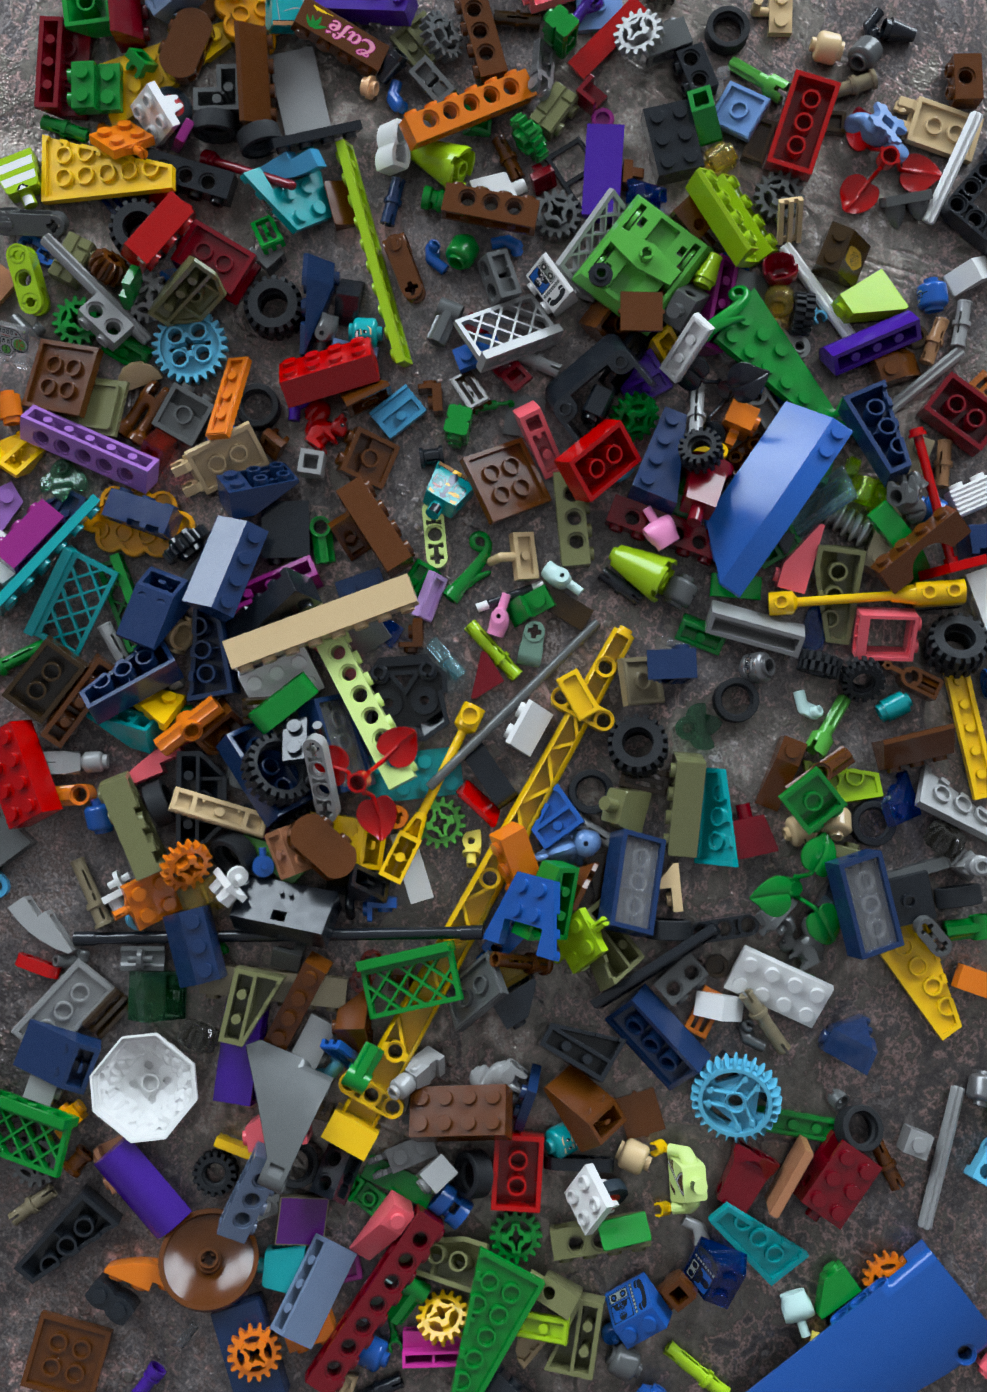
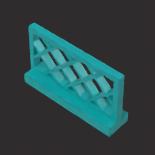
M71 545L64 547L24 629V633L31 637L35 635L45 640L48 637L47 634L43 633L46 624L55 622L59 635L53 636V638L56 640L61 638V641H59L61 644L80 656L117 580L119 572L78 552V549ZM77 559L86 562L89 569L88 573L77 575L75 569ZM103 571L111 575L108 584L99 587L95 573ZM91 575L95 588L83 591L79 578ZM75 580L79 593L67 596L64 586L66 582ZM106 588L102 595L101 589ZM97 591L100 601L98 605L89 608L85 594ZM81 596L85 609L73 612L69 599ZM65 601L69 614L57 617L54 607L56 603ZM86 612L90 622L88 626L79 628L75 615ZM71 617L75 630L63 633L59 620ZM73 633L77 634L79 644L76 649L67 644L65 636Z

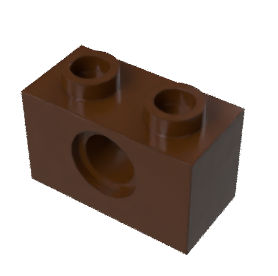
M982 53L953 54L944 69V76L948 78L945 98L949 100L950 107L956 109H977L984 99ZM959 79L965 80L967 84L962 83Z

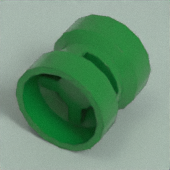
M425 185L421 199V209H434L437 213H441L445 190L441 189L438 191L434 190L432 186Z

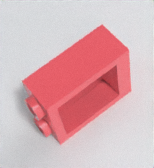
M857 607L851 647L853 656H858L859 660H862V656H866L867 660L872 657L875 661L913 662L914 653H917L919 648L917 632L921 631L922 618L919 617L914 608ZM870 620H906L903 647L867 646Z

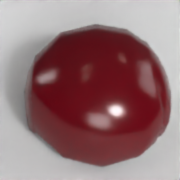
M785 252L772 253L766 256L762 263L763 277L769 285L773 287H787L796 281L799 273L798 264L795 263L792 254Z

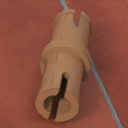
M940 316L935 317L929 335L926 336V344L919 363L925 366L934 365L937 353L944 344L943 338L950 323L948 319Z
M950 439L937 440V457L933 464L936 467L935 483L938 489H947L949 487L950 468L953 467V461H951L953 441Z

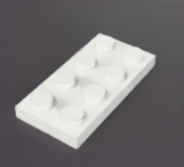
M744 945L724 982L725 989L738 995L743 993L744 996H747L744 990L752 989L761 1004L810 1028L815 1024L834 990L832 984L747 945Z

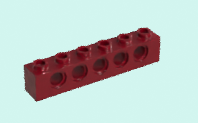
M616 494L604 525L609 526L608 529L619 534L623 531L631 534V538L644 542V539H647L642 530L650 522L643 510L648 506ZM652 508L658 518L667 515V513ZM629 514L635 515L638 523L635 525L628 524L625 516ZM673 514L670 515L675 522L677 531L682 535V540L676 541L666 548L676 550L675 554L681 557L688 558L692 556L698 558L697 562L703 565H716L713 561L709 544L710 538L705 526L690 527L687 524V519ZM693 539H701L704 543V548L696 549L692 543Z

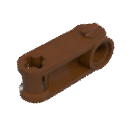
M404 232L391 234L382 241L384 250L392 265L402 294L410 303L419 304L425 299L426 290L413 258L411 246ZM416 287V294L412 295V288Z

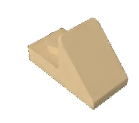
M671 862L662 872L660 889L669 888V892L665 893L666 906L671 907L672 912H682L683 903L679 863Z

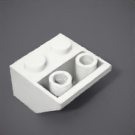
M529 699L526 704L521 702L515 713V716L518 717L515 725L510 723L503 735L506 738V745L528 757L533 753L553 716L552 713Z

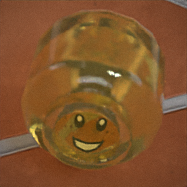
M720 141L705 151L706 160L704 161V167L708 170L711 169L718 177L722 173L727 174L737 166L736 160L739 157L730 142L726 144V142Z
M772 285L765 293L764 303L774 318L781 319L787 317L792 312L795 295L788 285Z

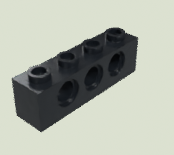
M145 148L148 151L146 159L171 164L176 168V191L174 192L176 195L181 193L194 201H201L202 199L218 208L223 206L231 208L238 186V179L234 172L152 148ZM192 177L190 182H183L184 178ZM207 184H215L213 188L205 189V186Z

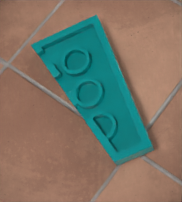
M706 768L697 858H694V863L739 867L726 769Z
M727 1201L708 1216L709 1222L771 1286L809 1257L805 1249Z

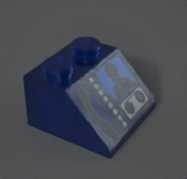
M701 1236L683 1269V1273L696 1286L699 1295L704 1301L728 1309L746 1277L747 1254Z

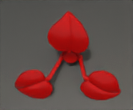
M858 106L852 114L856 112H869ZM860 131L857 133L846 132V141L854 151L861 152L868 148L869 151L880 153L876 158L878 168L868 180L861 174H853L843 181L839 193L842 210L847 214H860L871 209L877 202L880 193L878 187L871 184V182L881 170H889L894 165H896L898 172H902L899 177L900 185L909 193L928 189L941 178L942 172L930 159L917 153L909 154L900 166V153L896 147H873L863 141Z
M409 727L391 728L379 737L376 746L377 750L384 757L367 771L358 770L351 774V771L347 769L350 760L345 750L339 746L329 745L336 785H342L346 777L347 786L352 792L361 793L371 798L365 799L359 804L356 816L361 827L379 841H383L393 830L397 819V808L389 796L382 795L376 798L373 793L367 791L372 781L370 774L387 760L392 766L397 768L406 767L415 760L418 752L417 732ZM315 763V768L318 771L325 772L321 764Z

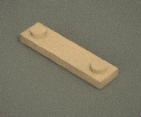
M177 786L174 789L168 811L257 838H263L266 825L256 810Z

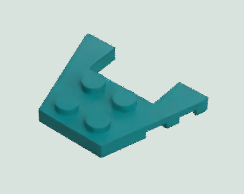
M260 167L244 172L240 176L245 185L248 183L256 191L255 195L260 200L264 199L273 209L271 212L292 234L326 222L332 217L320 170L294 181L296 183L294 190L282 187L273 189Z

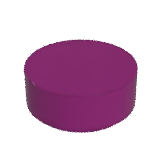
M598 108L591 116V124H614V115L607 108Z

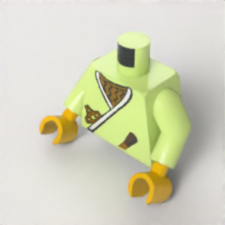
M663 1139L651 1142L650 1145H655L657 1148L650 1152L651 1156L657 1157L667 1153L670 1199L672 1201L671 1204L668 1201L654 1203V1206L659 1205L662 1209V1212L655 1214V1216L664 1217L670 1215L671 1212L673 1215L695 1212L700 1206V1201H705L708 1198L704 1163L695 1156L693 1150L688 1146L672 1143L667 1145Z

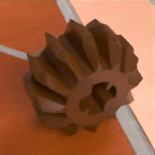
M97 248L91 255L87 268L91 271L90 274L97 278V281L103 282L104 285L109 284L115 288L122 285L121 282L130 267L127 261L120 257V254H116L113 250L109 251L106 248Z

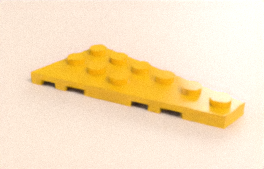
M223 21L212 25L215 38L204 64L211 63L232 47L230 40L223 33ZM160 43L143 49L159 66L154 73L146 72L142 79L134 77L137 72L136 67L133 71L126 69V64L130 60L125 55L100 63H120L123 66V113L108 114L112 126L117 125L121 120L134 121L136 119L130 105L147 83L155 81L159 89L166 86L174 88L180 86V84L173 82L167 77L160 64L158 54Z
M42 134L41 202L45 205L165 193L171 190L173 192L176 191V168L171 164L150 159H139L133 155L113 159L97 147L86 144L79 145L68 140H58Z
M924 923L922 925L923 930L927 934H929L931 930L928 928L927 924ZM913 924L902 926L900 928L905 945L879 955L939 1039L943 1041L960 1029L962 1024L954 999L951 997L947 985L948 981L940 963L941 959L935 956L913 930Z

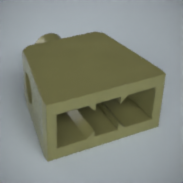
M610 787L607 796H603L599 801V808L603 810L601 821L616 830L628 829L642 833L652 793L632 788Z
M532 1269L530 1273L545 1281V1286L537 1301L566 1320H569L584 1287L549 1269L546 1275L543 1276ZM548 1287H552L554 1291L549 1290Z

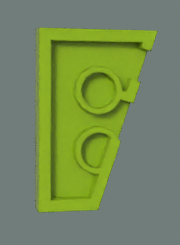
M803 760L802 765L804 772L810 769L815 763H812V761ZM846 768L829 781L846 803L877 799L884 796L880 776L877 772Z

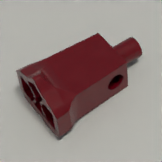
M693 451V452H692V454H695V455H701V454L706 453V452H700V451ZM725 459L720 460L721 464L719 467L714 465L715 470L707 469L706 474H703L702 470H700L699 474H695L694 469L692 472H689L687 468L683 467L685 482L679 511L688 513L687 524L690 527H700L702 519L709 521L722 489L727 484L734 470L732 464Z
M738 1139L737 1143H735V1140L732 1142L730 1159L714 1193L717 1200L721 1201L720 1206L727 1201L747 1213L765 1182L776 1173L780 1164L767 1153Z

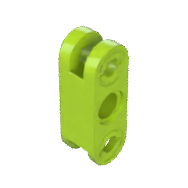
M14 243L8 247L6 259L19 306L27 314L38 317L44 316L50 311L51 302L38 255L33 248ZM30 275L31 283L27 286L26 278Z

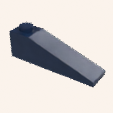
M860 1013L829 1024L826 1030L823 1029L818 1037V1042L820 1043L818 1047L865 1075H868L878 1053L875 1039L870 1037L873 1032L872 1028L868 1027L870 1018Z

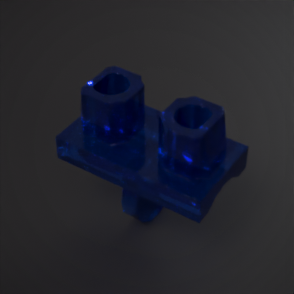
M633 178L627 179L629 191L626 192V204H630L637 194L641 195L658 209H660V204L667 202V188Z

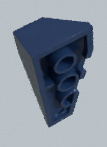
M304 253L302 285L306 298L301 300L302 317H305V321H301L299 354L301 357L312 350L316 340L315 329L321 318V313L328 312L335 296L336 286H339L341 279L340 272H337L335 263L309 253Z

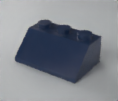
M210 904L163 917L180 988L195 986L228 976Z

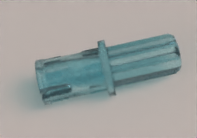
M434 637L426 644L428 650L439 661V666L443 665L455 681L466 672V669L453 657L454 653H450L438 638Z

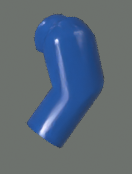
M392 79L386 101L395 113L404 114L408 109V104L399 95L402 82Z
M432 239L425 247V260L438 273L444 275L449 265L440 259V242Z

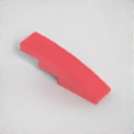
M194 741L185 742L169 756H165L159 749L149 754L129 772L135 786L168 773L165 763L177 759V751H185L183 746Z

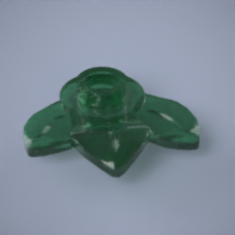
M67 459L57 460L52 465L51 471L46 473L40 480V491L47 492L51 490L54 497L60 502H64L72 488L78 491L87 490L86 476L82 471L76 470L73 463Z
M697 703L690 706L686 716L677 721L675 731L681 739L689 740L694 748L710 750L715 747L710 735L714 734L723 722L713 715L706 714L705 703ZM684 724L691 726L689 733L683 731Z

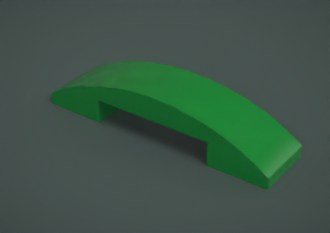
M886 500L866 515L876 532L883 535L891 549L897 541L906 538L912 533L904 520ZM923 549L915 558L913 564L914 579L909 584L921 582L918 572L930 569Z

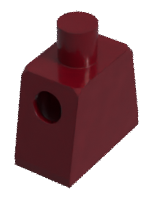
M750 802L735 805L738 819L733 820L738 860L779 851L764 814L753 816Z

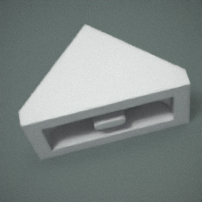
M986 256L971 258L943 276L953 298L987 281Z
M696 990L693 1015L718 1021L742 1022L744 1003L739 999V996Z

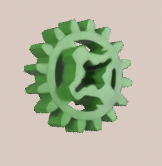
M442 797L440 802H437L436 799L434 800L430 810L432 809L433 816L429 822H426L422 839L425 837L428 839L427 846L434 842L436 849L439 848L440 843H443L445 848H448V841L451 840L456 844L455 836H463V833L459 830L466 827V824L461 823V819L466 816L465 814L459 815L458 811H460L461 806L454 808V800L449 801V803H445V797ZM440 806L450 809L454 815L448 816L442 813ZM437 811L442 819L447 820V823L443 826L444 834H442L439 826H434V822L437 821ZM456 823L454 832L448 836L447 830L450 824ZM431 829L436 831L440 839L430 836L427 831Z

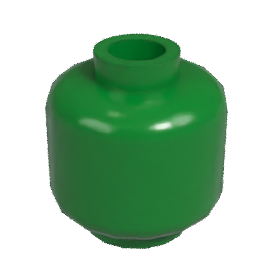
M457 234L451 240L445 255L451 267L463 270L473 265L480 249L472 235Z

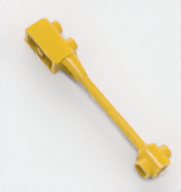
M965 579L914 582L904 586L896 594L890 591L797 597L793 591L768 592L769 616L791 615L795 613L797 607L878 601L912 604L913 608L963 605L967 600V587Z
M464 701L454 721L458 731L439 770L458 753L466 734L476 732L486 712L485 710ZM443 781L433 791L428 790L418 812L416 811L403 830L399 831L378 873L379 875L401 885L420 847L427 814Z

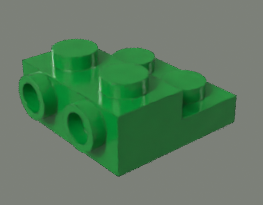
M94 60L71 62V69H67V80L71 84V92L67 93V103L77 115L123 113V66L120 63L96 64Z
M817 766L778 796L808 835L820 831L824 827L825 822L830 818L839 816L843 812V808L848 805Z

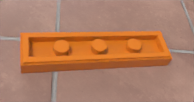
M249 356L228 358L205 434L209 440L230 439L252 364Z

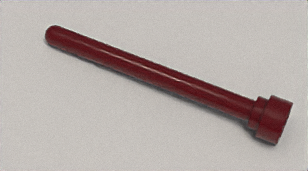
M208 149L203 150L199 158L200 163L240 175L254 169L221 159L215 151ZM263 172L268 182L272 185L288 190L296 188V183L293 180Z

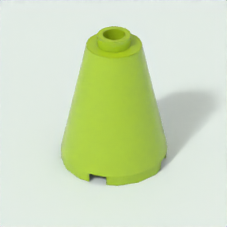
M438 140L410 151V159L443 187H446V182H462L466 185V182L463 180L466 175L471 176L475 164V152L466 145Z
M620 545L618 548L614 547L608 558L611 560L610 566L654 603L659 600L655 596L658 593L663 595L665 586L670 577L675 573L671 569L672 565L677 566L678 564L674 558L625 545Z

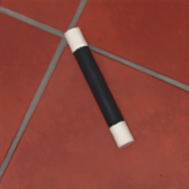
M540 580L506 594L511 595L510 601H512L516 597L523 596L542 586L544 583ZM501 595L477 603L478 613L498 606Z

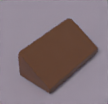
M343 180L323 182L336 231L355 227L353 220L355 217L354 209L350 206L347 198L349 195L348 187L345 186Z

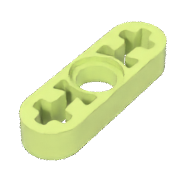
M424 504L422 516L426 559L429 565L439 570L444 568L448 562L444 515L441 514L436 522L441 521V524L433 523L427 526V522L432 523V521L426 515V510L429 506ZM439 529L442 532L441 539L438 541L430 540L428 537L429 531ZM443 544V548H438L439 555L444 556V559L440 560V564H435L434 560H430L435 555L434 547L429 549V545L439 546Z

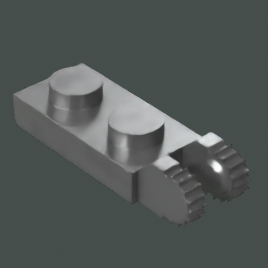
M539 37L534 41L531 78L528 81L527 87L531 92L538 90V98L544 101L548 99L554 81L556 51Z
M409 1139L384 1150L379 1155L367 1159L368 1165H373L384 1158H387L390 1167L380 1169L372 1174L375 1180L387 1174H394L439 1154L434 1142H416L413 1139Z

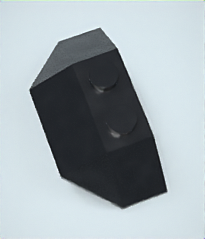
M177 751L176 786L227 801V775L202 751ZM176 813L175 848H177L178 841L184 845L186 839H189L192 843L198 840L201 844L205 845L223 827Z

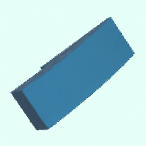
M309 148L298 156L295 152L286 151L260 168L263 172L291 180L313 174L327 166L319 149Z

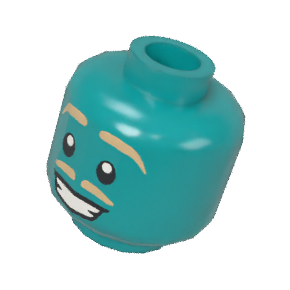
M357 317L353 323H349V342L356 337H369L374 349L377 347L378 341L383 340V326H378V321L375 318Z
M563 1122L549 1128L545 1132L544 1148L548 1154L562 1159L579 1149Z

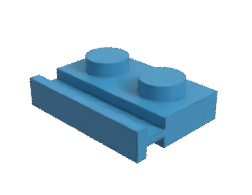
M405 384L370 411L369 415L391 441L425 415L427 410Z

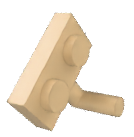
M763 0L753 1L750 10L751 16L768 17L767 37H791L793 0H768V7H761Z
M534 532L510 533L511 552H500L487 559L486 563L490 567L501 562H512L514 581L539 579Z

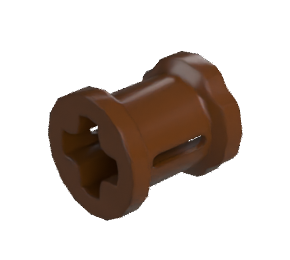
M82 1144L76 1146L74 1154L68 1160H65L63 1164V1169L75 1178L81 1175V1170L88 1162L93 1161L92 1151Z

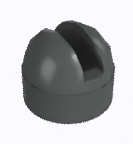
M837 1088L832 1089L833 1093L831 1095L828 1093L827 1100L832 1108L839 1111L846 1106L849 1096Z

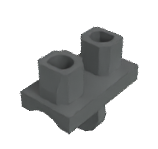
M791 898L790 909L781 917L769 916L762 910L754 916L762 925L758 931L762 937L769 930H775L776 928V932L779 935L793 934L796 930L795 918L792 915H787L798 904L794 898Z
M121 946L120 971L166 970V946Z

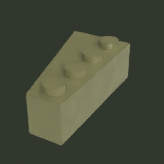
M673 751L669 770L671 784L667 789L669 810L665 811L664 823L667 824V833H663L662 839L666 840L665 848L668 856L697 858L707 766L701 753Z
M127 770L101 781L98 786L99 790H97L98 798L102 804L105 803L108 818L111 824L114 825L136 880L139 881L162 871L159 864L165 862L162 856L168 855L129 771Z

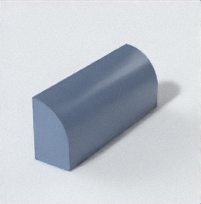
M316 1233L270 1329L282 1337L312 1349L357 1253Z

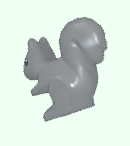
M509 1058L504 1061L495 1062L490 1067H487L485 1064L476 1066L470 1072L469 1081L471 1085L507 1084L513 1090V1104L518 1101L516 1092L520 1093L522 1087L517 1081L519 1079H527L528 1070L513 1058Z

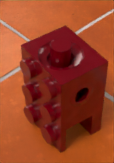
M197 219L194 220L185 236L179 238L176 244L177 249L170 258L176 269L181 266L189 255L213 269L227 292L223 299L236 307L262 268L255 263L257 260L256 254Z
M831 1129L826 1136V1140L821 1143L793 1194L803 1204L808 1206L805 1211L808 1217L817 1222L822 1216L841 1230L882 1170V1167L842 1139L839 1143L835 1137V1132Z

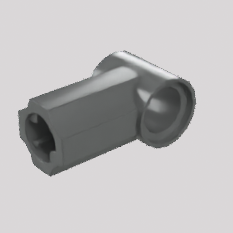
M442 297L435 312L434 322L426 337L427 341L435 346L445 348L454 329L453 323L456 319L462 317L465 306Z

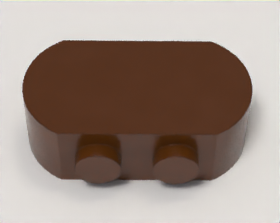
M189 7L178 11L175 19L172 18L167 28L168 36L166 40L161 41L158 48L159 61L165 74L170 80L178 84H190L197 80L215 38V32L209 17L200 9Z
M318 814L304 815L294 821L289 827L286 838L288 847L324 880H337L348 875L353 870L357 859L356 850L351 845L352 840L344 833L339 834L333 828V822L326 816L321 817Z

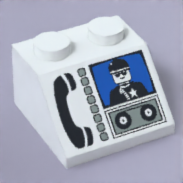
M545 252L527 273L526 277L529 283L526 285L534 296L539 294L543 301L540 305L547 314L552 312L556 318L575 304L578 299L573 288Z

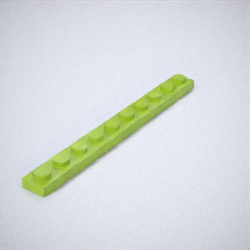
M341 139L335 142L337 147L335 154L343 169L341 174L345 186L348 187L349 195L347 198L350 206L354 209V224L360 231V246L366 253V268L372 275L374 282L372 283V289L379 300L378 311L384 319L386 326L384 327V333L390 341L392 348L390 355L394 363L406 368L413 365L356 155L353 145L345 139Z

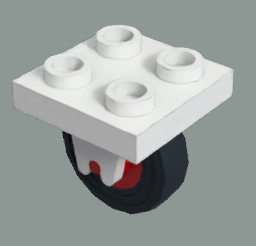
M155 81L147 83L130 105L133 115L138 119L143 129L154 136L155 148L162 146L175 130H179L186 117L190 119L192 116V105L182 91L171 86L159 89Z
M590 1163L583 1166L564 1194L584 1235L587 1236L592 1235L608 1214L613 1213L614 1209L626 1199L628 1190L625 1183L619 1178L601 1179L594 1164Z

